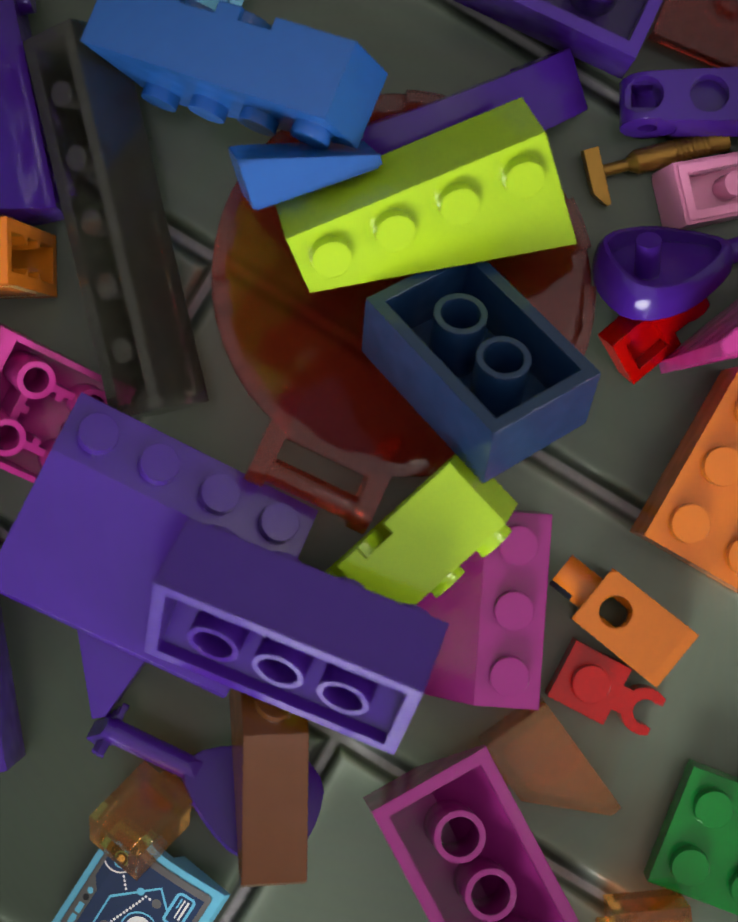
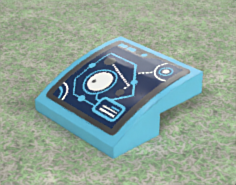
M129 820L116 821L52 922H213L231 894L185 856L173 858Z

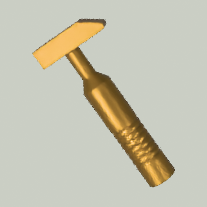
M721 136L680 137L635 149L625 159L604 165L602 164L599 146L580 152L590 194L603 206L611 205V198L606 177L626 171L640 175L662 169L671 163L722 153L730 150L731 142L730 137Z

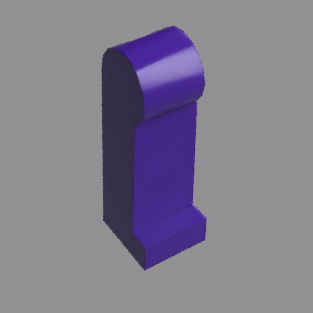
M738 67L651 70L634 73L623 78L619 83L620 132L625 136L641 139L657 138L665 135H670V137H738Z

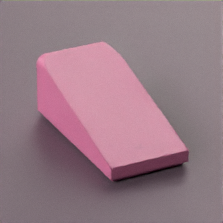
M738 151L671 163L653 173L652 185L662 227L690 230L738 219Z

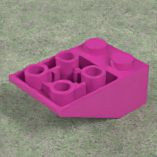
M0 323V469L34 483L81 392L121 412L132 391Z

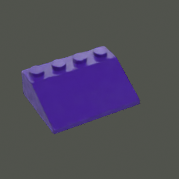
M81 392L0 549V594L221 698H225L230 687L144 652L153 581L188 517L207 525L225 527L241 539L271 551L289 553L298 559L318 510Z

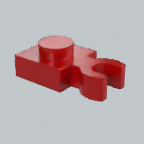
M572 638L544 691L548 697L602 725L612 709L617 712L621 722L630 731L644 736H648L651 729L642 721L634 718L633 709L635 704L640 700L647 699L663 707L666 701L663 695L649 685L634 684L629 687L626 686L625 682L632 671L630 667L575 638Z

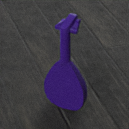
M639 226L615 230L601 239L596 247L591 269L593 283L601 298L620 316L644 321L668 318L686 312L698 305L725 281L731 273L733 264L738 263V237L725 240L706 233L662 226Z
M123 703L122 707L119 706L117 710L114 709L112 714L108 713L104 719L94 722L86 739L95 744L91 751L95 756L103 759L109 746H116L182 778L192 806L204 824L230 853L238 857L232 746L206 749L192 755L124 722L123 719L130 707L126 703ZM310 762L308 772V838L315 827L324 794L321 777Z

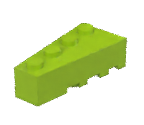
M522 97L380 156L383 165H380L378 169L275 204L286 241L310 293L577 244L546 132Z
M454 454L324 572L335 577L353 579L362 584L367 590L401 604L417 605L430 592L437 598L462 576L465 571L460 565L468 557L477 551L484 558L510 535L512 530L506 523L518 503L495 478L482 483L462 460Z

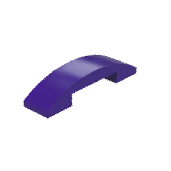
M571 48L562 49L512 68L508 73L406 112L394 113L368 123L361 141H365L381 156L521 97L543 129L552 128L588 110Z

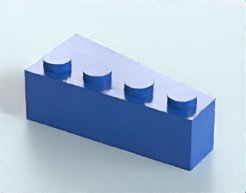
M97 0L80 39L83 44L141 86L143 89L140 96L158 108L169 112H176L179 105L186 106L196 115L218 124H224L227 117L235 118L250 130L271 137L275 136L277 129L288 131L302 143L323 150L328 149L330 142L358 148L388 75L357 41L277 17L271 27L265 20L244 10L243 7L219 0L215 11L195 0Z

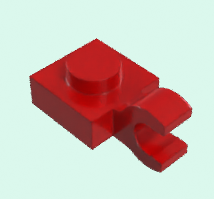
M705 298L686 312L654 321L632 320L619 316L603 329L598 336L618 372L634 385L681 345L676 332L687 323L701 317L708 310L710 304L708 299Z

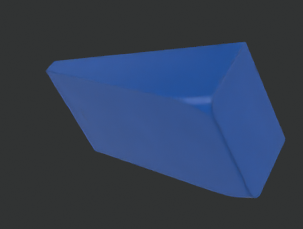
M360 141L358 148L330 142L327 150L314 148L304 143L249 144L228 147L241 192L253 209L256 208V210L367 173L383 165L380 154L365 141Z

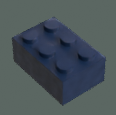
M488 261L416 273L366 298L361 351L482 483L489 481L586 423L601 372Z

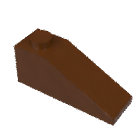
M231 689L229 703L240 887L305 884L307 882L308 720L245 693Z

